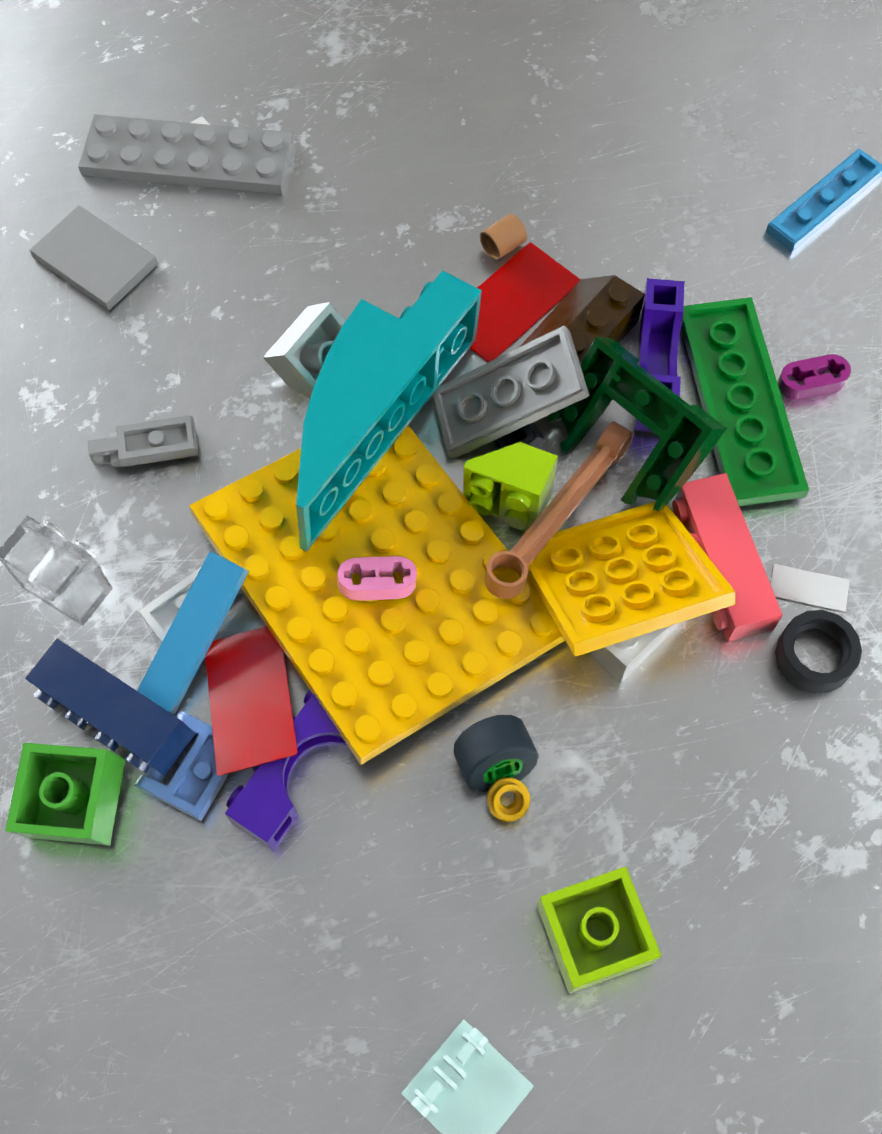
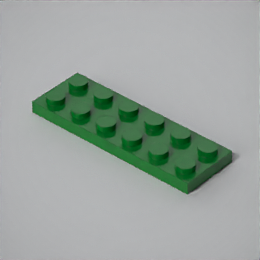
M752 297L684 306L681 330L702 408L727 428L713 447L720 474H727L739 506L806 497L809 487Z

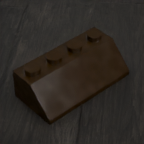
M615 275L581 279L521 346L565 325L571 333L579 363H581L596 337L612 338L617 343L621 342L640 319L645 293Z

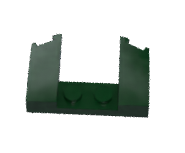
M596 337L580 363L589 396L550 414L548 420L549 422H556L562 419L569 436L560 443V447L565 453H572L598 421L611 401L614 400L660 437V440L626 490L621 501L625 504L634 505L637 502L638 496L656 500L653 510H663L708 456L727 428L698 405H689L639 366L637 364L639 359L612 338Z

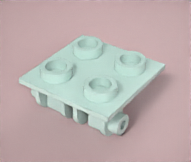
M463 1019L401 1094L441 1134H496L534 1085L504 1058L475 1027L473 1028Z

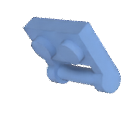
M180 711L176 717L192 729L198 737L167 787L161 783L164 775L151 767L146 775L140 774L134 786L142 792L202 821L229 773L221 776L216 774L212 726Z

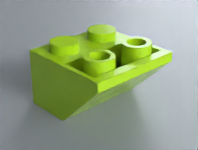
M518 442L467 460L463 467V495L469 501L468 505H472L479 515H492L504 520L513 528L520 530L529 529L544 511L551 498L558 456Z

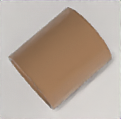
M508 214L482 231L479 237L485 252L492 259L499 260L526 242L527 232L517 216Z

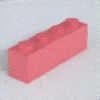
M723 473L686 482L678 491L676 499L672 502L673 513L683 523L684 527L735 590V605L712 612L716 628L723 630L727 642L773 631L783 614L727 474Z

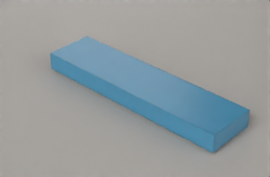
M858 148L769 222L765 232L793 252L882 177V164Z
M209 551L137 689L139 693L175 715L249 570Z

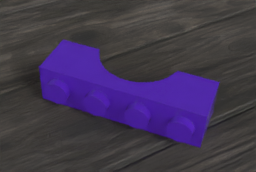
M647 278L640 316L638 365L680 397L681 376L677 375V357L684 309L685 281ZM635 418L634 430L652 432Z
M310 689L304 697V707L296 717L293 716L298 753L294 756L254 766L253 772L255 773L245 786L239 785L232 792L226 803L228 809L225 815L229 821L272 852L298 817L288 794L289 776L295 763L306 752L321 745L338 744L347 746Z

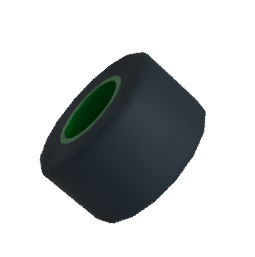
M496 715L472 724L457 738L453 750L465 782L470 789L478 792H488L491 785L501 778L511 777L519 781L522 780L537 765L539 756L522 719L513 715Z

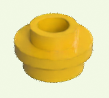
M501 778L495 781L487 792V807L492 815L501 821H516L529 808V791L521 781L515 778ZM508 791L513 792V803L509 806L501 805L500 799L502 794Z

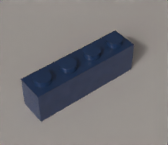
M56 638L25 678L38 688L33 695L53 710L61 704L68 709L63 717L83 731L89 724L98 730L94 738L115 752L119 745L129 751L124 759L145 774L152 767L165 776L196 734L179 718L58 638Z

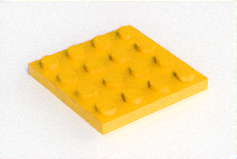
M654 501L556 532L528 567V577L531 579L536 591L575 657L735 605V590L668 505L663 510L656 511L653 510Z

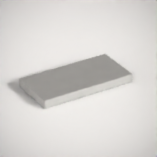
M564 325L439 386L432 396L446 454L454 459L588 397L589 392L571 333Z

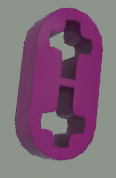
M836 354L791 362L783 368L777 383L780 393L791 400H801L835 393L845 386L851 373V366L845 358ZM826 369H829L831 372L824 374ZM833 374H838V377L834 378ZM790 377H794L796 381H803L802 385H798L794 380L789 381Z

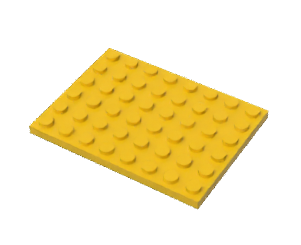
M409 425L307 552L300 548L296 508L301 448L189 505L192 516L217 553L249 570L241 586L242 590L312 694L314 693L360 765L565 641L528 575L523 591L514 598H498L488 591L484 581L487 563L495 553L508 550L474 507L468 504L467 498ZM399 556L411 560L416 567V587L412 594L406 598L350 600L344 597L338 588V569L343 562L351 558ZM499 567L492 571L498 580L505 583H513L520 579L519 574L509 567ZM394 572L393 578L395 583H403L401 572ZM352 574V585L361 584L360 574Z

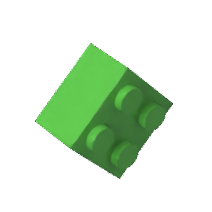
M23 743L5 831L26 838L110 846L125 759L107 749Z

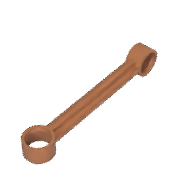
M612 421L600 436L592 453L510 551H500L491 556L487 563L484 578L485 586L491 594L498 598L510 599L518 596L523 591L530 564L611 465L615 466L622 459L633 440L634 433ZM499 567H509L519 574L520 579L513 583H505L498 580L492 571Z

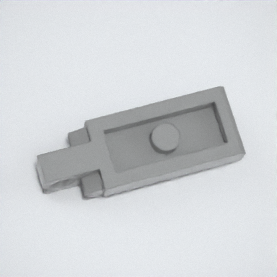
M190 415L116 426V431L108 433V438L88 441V452L93 465L112 464V467H126L199 455L193 416Z

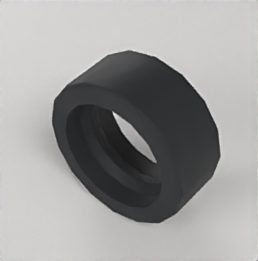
M811 610L795 616L778 638L775 650L777 666L785 679L798 689L810 693H829L841 687L859 666L862 654L859 635L852 625L838 614L825 610ZM805 631H817L826 634L840 648L842 654L841 664L830 673H819L810 670L800 662L795 654L794 644L796 638Z

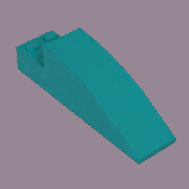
M442 270L433 282L429 281L424 285L419 299L412 307L407 306L401 313L400 318L361 299L345 321L326 355L313 387L303 422L296 502L301 549L306 552L310 549L476 341L482 290Z

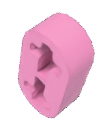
M405 557L351 558L343 562L338 569V588L341 594L350 600L406 598L412 594L416 587L417 570L412 561ZM394 572H401L403 583H395L393 578ZM352 574H360V585H352Z

